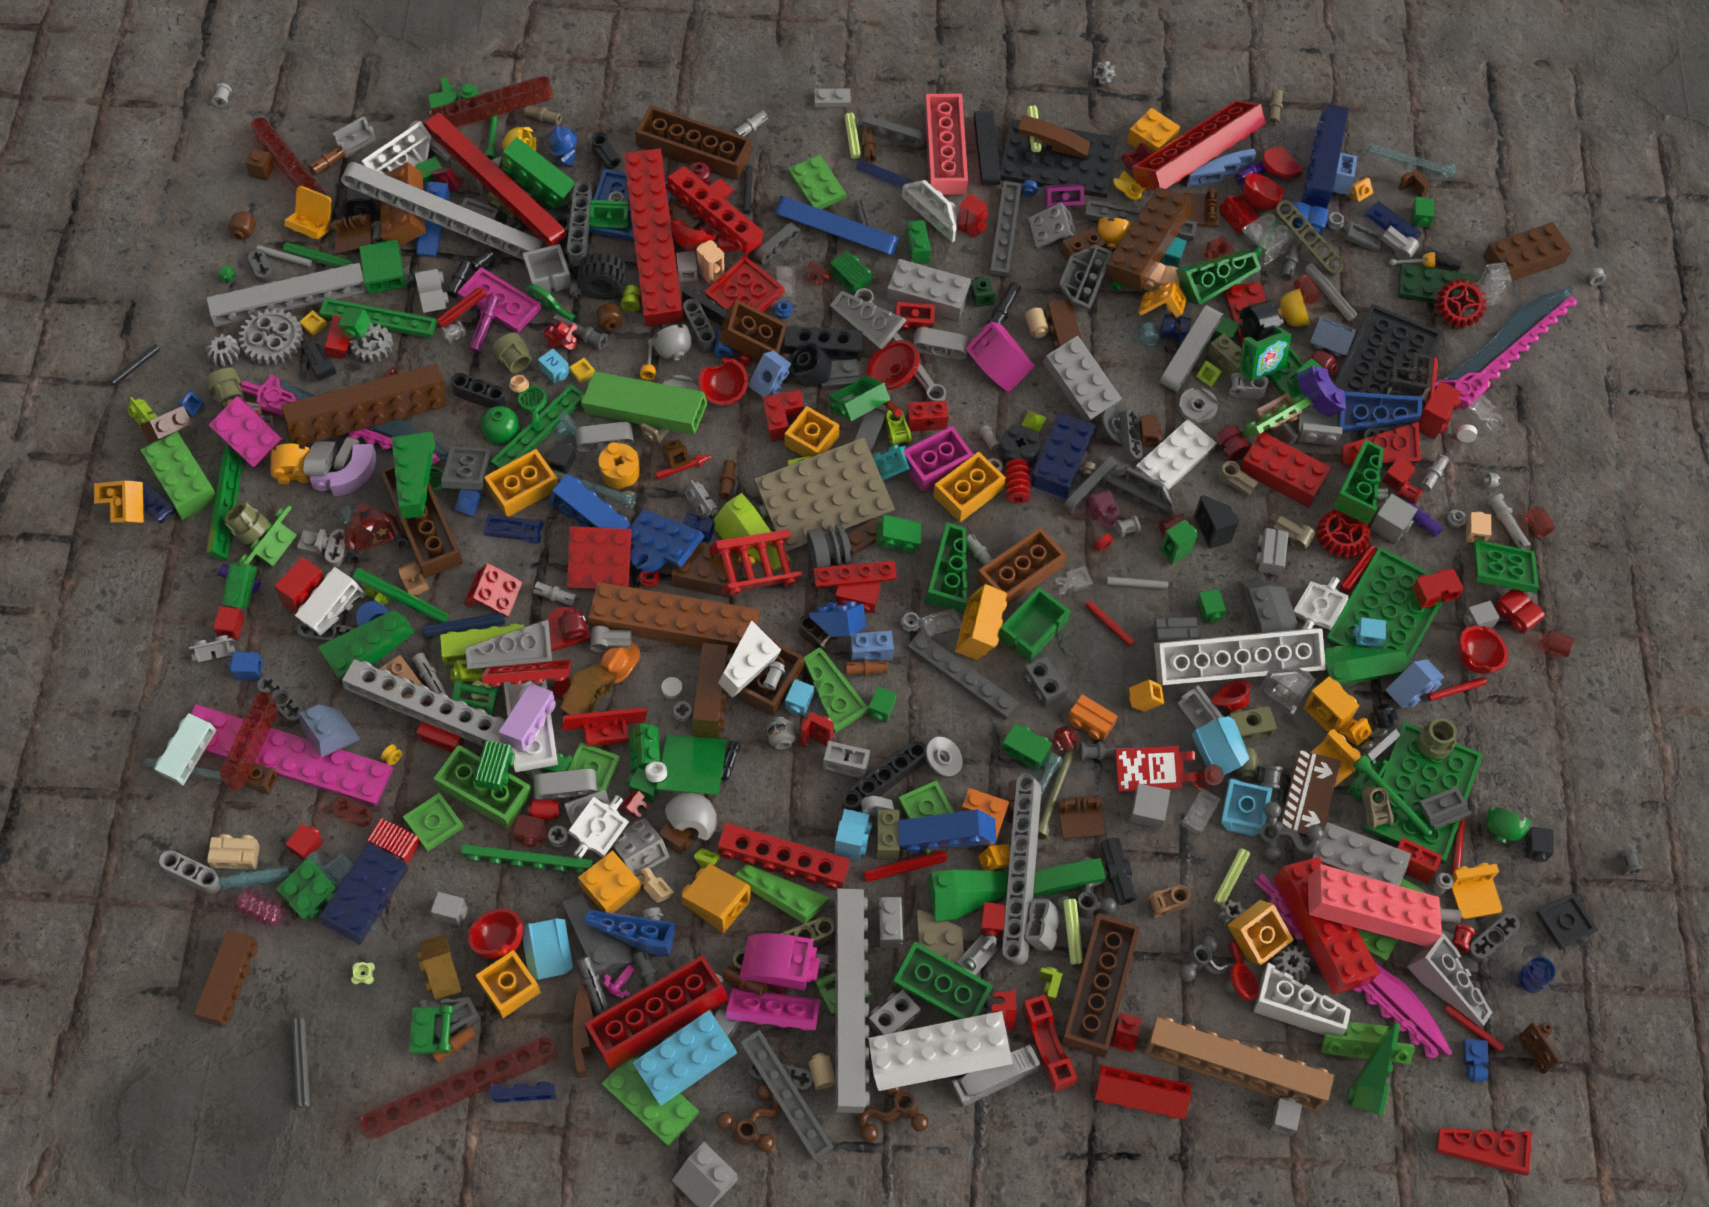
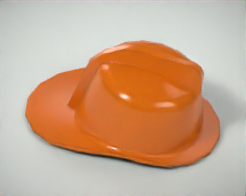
M633 642L631 649H624L623 647L608 649L603 654L599 666L617 677L614 684L620 683L629 676L638 663L640 650Z

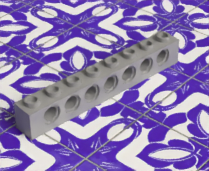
M354 659L342 679L345 690L456 734L477 745L484 747L486 740L501 743L499 730L506 721L502 717L490 716L484 710L471 708L463 701L449 699L444 693H435L424 685L411 683L405 677H396L386 669L379 670L366 661L360 662ZM369 678L374 679L372 682H365ZM388 686L393 687L391 690H384ZM407 694L412 695L410 698H403ZM426 702L432 703L429 706H423ZM445 710L451 711L449 714H442ZM464 718L470 719L468 722H461ZM483 726L490 727L488 730H480Z

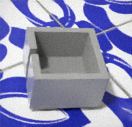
M560 244L523 253L530 284L538 285L551 293V289L559 291L571 288L570 273Z

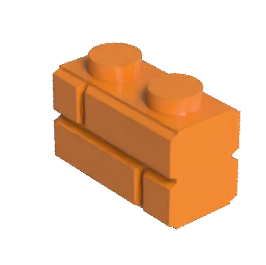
M1082 694L1071 709L1067 720L1070 721L1074 728H1081L1088 732L1089 737L1092 739L1104 741L1115 725L1118 716Z

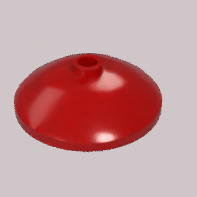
M905 340L887 343L883 349L879 348L869 360L866 376L884 382L887 391L899 388L906 384L915 374L920 362L919 352L911 342Z

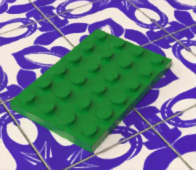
M1379 547L1325 641L1334 646L1375 648L1356 645V637L1353 636L1354 626L1359 623L1362 617L1386 621V637L1381 648L1377 649L1404 650L1409 662L1443 602L1441 599L1437 601V605L1421 609L1412 590L1419 576L1425 574L1429 576L1432 574ZM1402 673L1392 675V677L1397 679Z
M1403 721L1399 730L1400 736L1394 743L1388 759L1389 764L1383 773L1382 779L1431 829L1432 826L1426 820L1418 803L1421 800L1454 787H1458L1467 802L1483 753L1456 743L1447 757L1443 759L1428 758L1419 750L1417 745V737L1422 728ZM1376 792V795H1375L1374 800H1373L1374 802H1375V801L1377 800V798H1378L1377 792ZM1389 799L1394 817L1393 824L1388 825L1386 823L1378 825L1375 829H1370L1367 821L1365 822L1363 831L1397 845L1403 837L1442 855L1440 863L1444 864L1460 821L1434 831L1432 830V835L1427 837Z

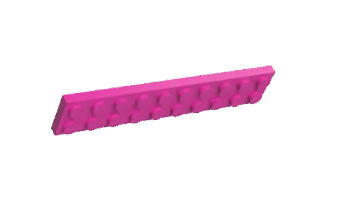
M195 704L191 715L211 723L217 730L206 747L205 753L246 766H250L251 762L269 768L273 767L278 776L373 806H377L393 771L392 765L341 749L320 757L311 742L306 738Z

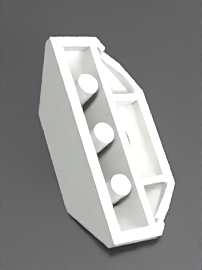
M420 121L361 162L364 166L383 174L392 171L406 162L415 167L416 164L428 159L432 136Z
M926 180L905 184L902 190V198L953 243L955 241L957 208L954 203L949 202L939 190H936Z

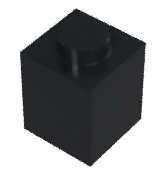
M556 440L547 458V464L550 469L567 475L576 458L575 446L568 442Z
M1531 827L1525 834L1526 858L1533 859L1535 862L1548 861L1554 854L1553 829Z

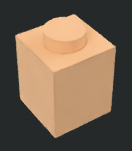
M1471 512L1466 522V542L1474 543L1475 539L1488 542L1491 537V514Z

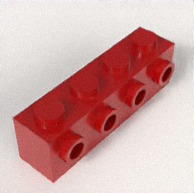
M1101 1065L1095 1088V1100H1100L1102 1103L1118 1104L1128 1109H1141L1150 1114L1159 1113L1173 1119L1186 1118L1191 1098V1084Z

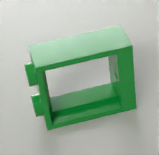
M865 376L829 395L828 399L830 402L829 408L833 414L853 421L888 402L890 397L884 382Z

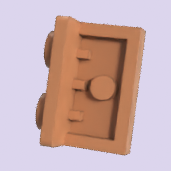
M1285 393L1255 409L1254 412L1258 420L1260 421V416L1266 413H1275L1276 408L1283 404L1287 406L1292 404L1291 398L1288 393ZM1300 410L1292 415L1289 414L1290 417L1277 422L1276 425L1264 431L1271 429L1273 432L1277 430L1283 422L1287 421V423L1298 419L1297 415L1303 411Z

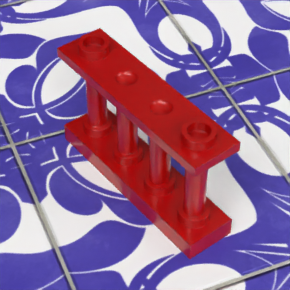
M789 529L715 541L709 547L710 555L718 554L722 558L729 583L721 589V594L729 593L730 595H736L741 593V590L782 583L788 586L796 583V580L802 576L801 571L791 573L784 549L785 542L791 537ZM773 545L776 548L783 571L782 575L773 576L766 552L767 546ZM755 548L758 551L765 578L755 579L747 552L749 549ZM737 551L740 554L747 581H736L729 556L731 552Z

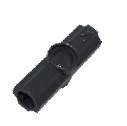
M1112 837L1102 841L1101 848L1106 861L1107 878L1110 883L1112 882L1118 904L1125 905L1136 901L1137 897L1131 880V866L1129 861L1125 860L1119 838Z

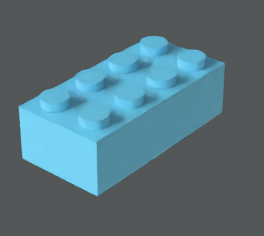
M709 1010L641 1056L633 1064L660 1106H662L736 1055L737 1052Z

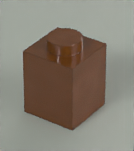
M251 149L245 161L249 176L267 181L274 168L270 153Z
M669 820L659 832L664 844L680 855L685 849L688 850L694 842L692 829L686 828L683 831L674 829Z

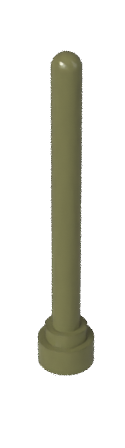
M1072 749L1066 750L1039 821L1038 839L1045 840L1048 837L1050 831L1048 822L1074 755Z

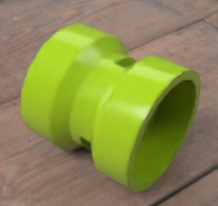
M634 285L625 286L621 307L625 311L635 312L640 308L641 289Z

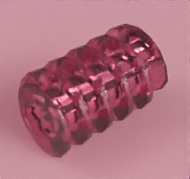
M247 886L238 897L235 910H238L240 914H246L249 918H254L255 921H261L264 925L269 924L270 928L275 929L278 927L286 914V907L281 908L283 902L278 900L274 905V897H270L266 901V893L259 897V890H254L251 894L252 887Z

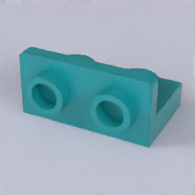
M897 444L887 448L888 452L885 454L878 452L872 455L882 480L911 469L904 453L906 446L899 447Z

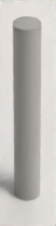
M260 245L256 248L271 257L306 267H311L312 260Z
M1107 577L1106 582L1107 585L1157 589L1168 588V581Z

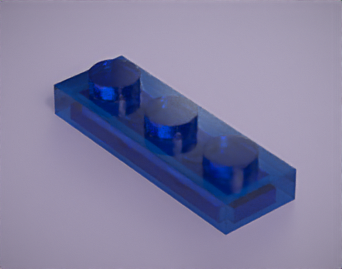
M1380 201L1375 203L1365 215L1384 230L1391 225L1405 237H1413L1416 240L1422 234V232Z

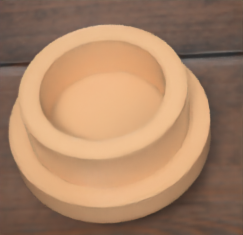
M516 375L511 378L509 387L511 391L520 393L529 387V382L523 375Z

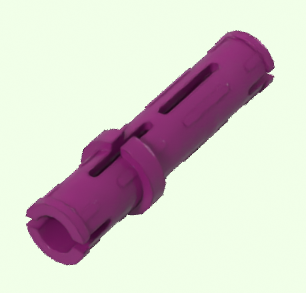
M493 295L487 296L485 306L480 311L479 322L468 347L474 352L480 353L490 323L495 318L494 313L499 299Z

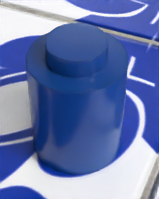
M721 330L717 331L714 355L720 359L724 356L732 358L734 348L718 341Z

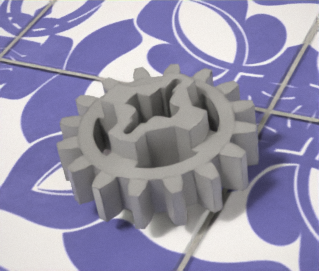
M370 323L363 339L353 338L350 340L352 353L355 354L357 359L362 358L364 363L369 359L370 363H373L374 359L380 362V357L382 356L387 358L386 352H392L391 346H393L391 333L387 331L386 327L381 329L380 324L373 327V324Z

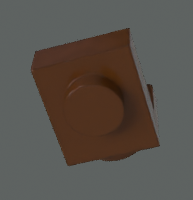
M1416 169L1411 173H1405L1401 177L1398 188L1403 190L1409 186L1418 197H1424L1431 184Z

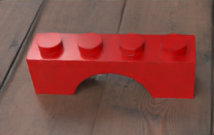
M1046 995L1024 1001L1022 1012L1052 1092L1055 1093L1073 1087L1077 1081V1076L1070 1058L1066 1056L1058 1040L1053 1014Z

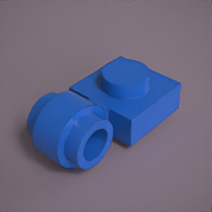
M1465 1039L1463 1041L1464 1063L1472 1064V1066H1467V1079H1471L1472 1082L1481 1083L1487 1081L1488 1068L1483 1065L1489 1063L1488 1041Z

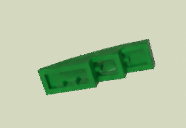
M1101 858L1036 871L1033 898L1057 895L1063 890L1082 888L1083 884L1104 882L1105 874ZM1024 886L1019 887L1017 893L1021 892Z

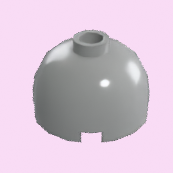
M678 325L666 327L657 333L658 337L656 339L654 336L652 338L656 352L665 359H674L675 361L685 357V354L691 347L692 340L686 325H683V328H679Z

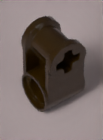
M809 614L803 615L800 618L799 635L812 644L814 648L818 649L821 647L825 652L829 643L837 639L838 636L831 637L810 618ZM804 625H811L812 628L807 629Z

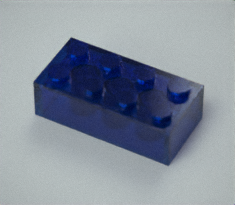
M1059 412L1032 473L1030 486L1067 499L1093 438L1096 425Z
M368 842L320 915L321 923L361 945L407 873V863Z

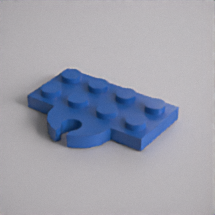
M643 509L629 528L632 529L631 547L633 548L630 558L636 569L641 568L643 572L655 571L666 562L682 567L705 536L699 530Z

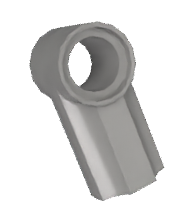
M1391 225L1380 237L1382 241L1396 251L1395 254L1400 260L1411 259L1419 247V243L1415 238L1405 237Z
M595 626L592 628L590 649L593 652L604 653L608 649L621 647L631 649V630H609L605 626Z

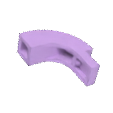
M353 444L351 461L344 469L328 473L327 476H310L313 489L318 491L331 490L334 497L349 494L362 487L369 480L375 468L376 452L374 445Z

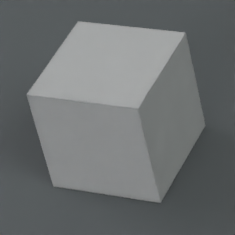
M1391 494L1376 515L1370 529L1396 544L1403 534L1406 535L1414 522L1412 519L1418 509Z
M1138 784L1134 792L1129 822L1161 829L1166 818L1170 790Z

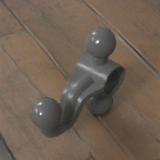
M1273 801L1268 802L1264 807L1268 823L1264 824L1260 831L1263 840L1269 844L1264 852L1265 857L1269 861L1280 859L1282 852L1277 846V840L1283 836L1291 837L1295 847L1301 853L1312 854L1319 847L1320 840L1323 838V829L1316 824L1309 826L1306 834L1311 843L1306 846L1303 844L1297 831L1291 828H1284L1283 824L1277 821V817L1281 812L1279 804ZM1270 826H1273L1276 829L1277 833L1275 837L1271 836L1269 833Z
M1084 856L1081 857L1077 862L1092 859L1090 857ZM1103 865L1104 874H1105V879H1106V877H1107V871H1106V868H1105L1104 865ZM1103 882L1083 884L1082 893L1079 895L1078 900H1076L1078 916L1090 918L1095 910H1101L1107 915L1115 912L1117 904L1113 898L1106 897L1101 901H1097L1095 894L1090 892L1092 887ZM1064 895L1057 899L1056 906L1060 912L1065 913L1063 902L1066 899H1071L1069 896ZM1081 903H1089L1091 907H1084Z
M1207 935L1203 937L1201 945L1196 946L1186 956V964L1180 967L1178 973L1183 981L1190 982L1195 979L1196 972L1200 970L1212 976H1219L1230 972L1234 964L1227 963L1217 966L1211 960V952L1217 950L1218 940L1212 935ZM1231 979L1226 981L1224 986L1225 992L1230 996H1237L1238 994L1232 985Z

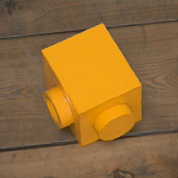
M1146 680L1129 688V700L1133 708L1145 712L1164 704L1162 686L1154 681Z

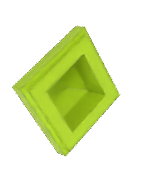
M1206 360L1196 377L1212 387L1222 371Z
M1029 410L1021 426L1040 433L1047 417Z
M703 848L694 855L698 864L704 869L708 864L714 865L721 857L719 854Z

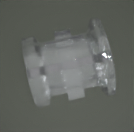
M457 321L455 325H448L446 329L444 327L441 328L442 334L449 345L452 344L453 340L457 341L460 339L459 337L466 336V331L460 321Z

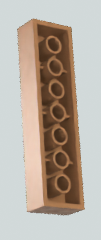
M1157 1017L1150 1030L1144 1052L1146 1056L1276 1099H1283L1284 1097L1295 1099L1296 1103L1302 1104L1303 1108L1319 1112L1328 1102L1334 1075L1328 1073V1070L1316 1067L1314 1069L1306 1066V1063L1302 1061H1290L1284 1059V1056L1281 1054L1263 1052L1257 1046L1247 1047L1241 1045L1238 1040L1220 1038L1214 1032H1202L1189 1024L1180 1025L1174 1023V1020L1168 1017Z

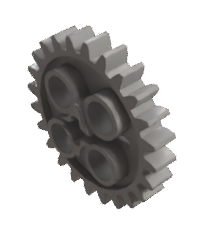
M275 308L270 313L268 309H265L264 314L258 311L257 317L251 315V321L245 320L246 326H241L242 332L238 333L240 336L238 340L246 357H250L252 361L257 359L259 364L265 361L266 365H269L270 361H273L277 365V360L279 359L284 363V357L291 359L290 353L297 354L296 348L302 347L300 343L303 341L301 324L299 321L297 322L296 316L292 317L290 312L285 314L283 309L279 313H277Z

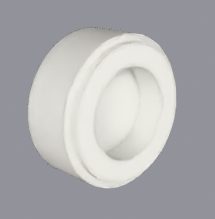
M1461 425L1457 429V438L1462 442H1472L1477 438V429L1472 425Z
M675 677L665 679L661 686L663 695L668 699L678 698L683 691L681 681Z
M661 762L648 764L645 768L646 778L651 782L664 780L667 777L666 765Z

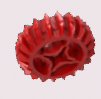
M1457 278L1455 282L1450 280L1448 284H1444L1442 289L1437 292L1439 296L1435 298V301L1439 303L1435 305V308L1440 309L1437 315H1443L1441 318L1442 322L1448 320L1447 326L1454 323V329H1457L1459 325L1462 329H1465L1467 325L1472 327L1474 323L1480 321L1479 317L1482 318L1485 315L1483 311L1487 309V306L1483 304L1487 302V299L1482 298L1485 292L1478 291L1481 288L1480 285L1474 287L1475 281L1468 284V278H1465L1463 282L1460 278ZM1460 290L1458 297H1448L1451 291ZM1468 294L1471 295L1473 300L1469 299ZM1448 306L1454 310V314L1450 311ZM1464 310H1474L1471 316L1461 317Z
M1333 509L1320 518L1319 524L1316 527V538L1319 539L1318 545H1323V551L1329 550V556L1336 554L1337 559L1340 556H1343L1344 560L1348 556L1353 559L1356 555L1362 554L1363 550H1366L1371 536H1369L1371 529H1368V524ZM1331 525L1334 526L1333 532H1329ZM1354 535H1357L1358 541L1353 542L1352 540Z

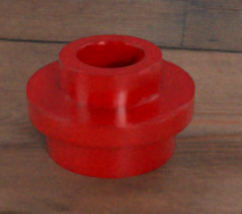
M657 570L652 572L642 571L639 579L643 586L654 587L659 583L660 575ZM647 577H652L653 579H652V580H647L646 578H647Z

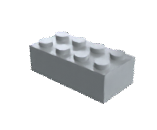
M899 259L888 286L887 302L894 304L906 302L935 305L934 315L959 322L970 292L971 279Z
M1079 336L1074 337L1046 355L1043 360V364L1086 425L1103 415L1105 410L1117 406L1122 400Z
M1328 822L1324 829L1323 838L1320 840L1319 847L1312 859L1320 857L1323 865L1400 886L1408 867L1411 853Z

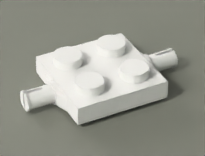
M1332 577L1328 585H1320L1312 581L1309 583L1294 609L1295 616L1306 621L1302 629H1311L1314 625L1328 630L1332 629L1348 601V595L1335 589L1340 581L1337 577L1336 579Z
M616 795L610 805L600 802L595 797L592 798L568 831L580 843V846L574 852L575 856L579 854L577 858L581 859L588 849L593 850L601 857L606 855L629 823L617 811V808L623 802L622 798L616 803L619 798Z

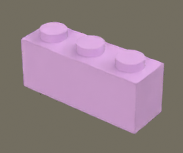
M532 683L528 685L499 730L502 744H509L511 748L525 752L528 745H532L538 729L544 726L545 718L555 708L556 702L554 701L553 691Z

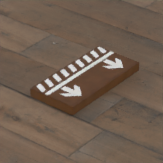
M1299 749L1280 822L1284 828L1294 829L1299 835L1307 837L1308 827L1316 824L1324 832L1340 760Z

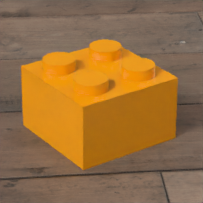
M1150 108L1130 128L1127 143L1137 149L1140 143H1144L1154 153L1176 139L1181 126L1155 109Z
M806 406L786 431L785 447L803 457L819 455L829 451L839 438L840 425Z
M1329 676L1311 691L1303 709L1328 733L1332 729H1335L1338 733L1342 727L1352 720L1360 705L1353 696L1348 695L1342 689L1339 682Z
M613 850L578 877L580 887L597 907L604 912H616L642 891L640 881Z
M1262 900L1256 902L1227 925L1247 961L1258 965L1265 963L1294 940L1274 904Z
M514 950L475 975L479 985L502 1018H505L541 993L537 982Z

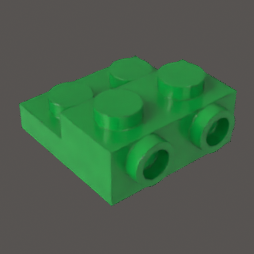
M311 858L304 861L276 888L289 902V905L307 921L316 918L321 913L320 908L326 903L330 904L338 896L337 892L340 890Z

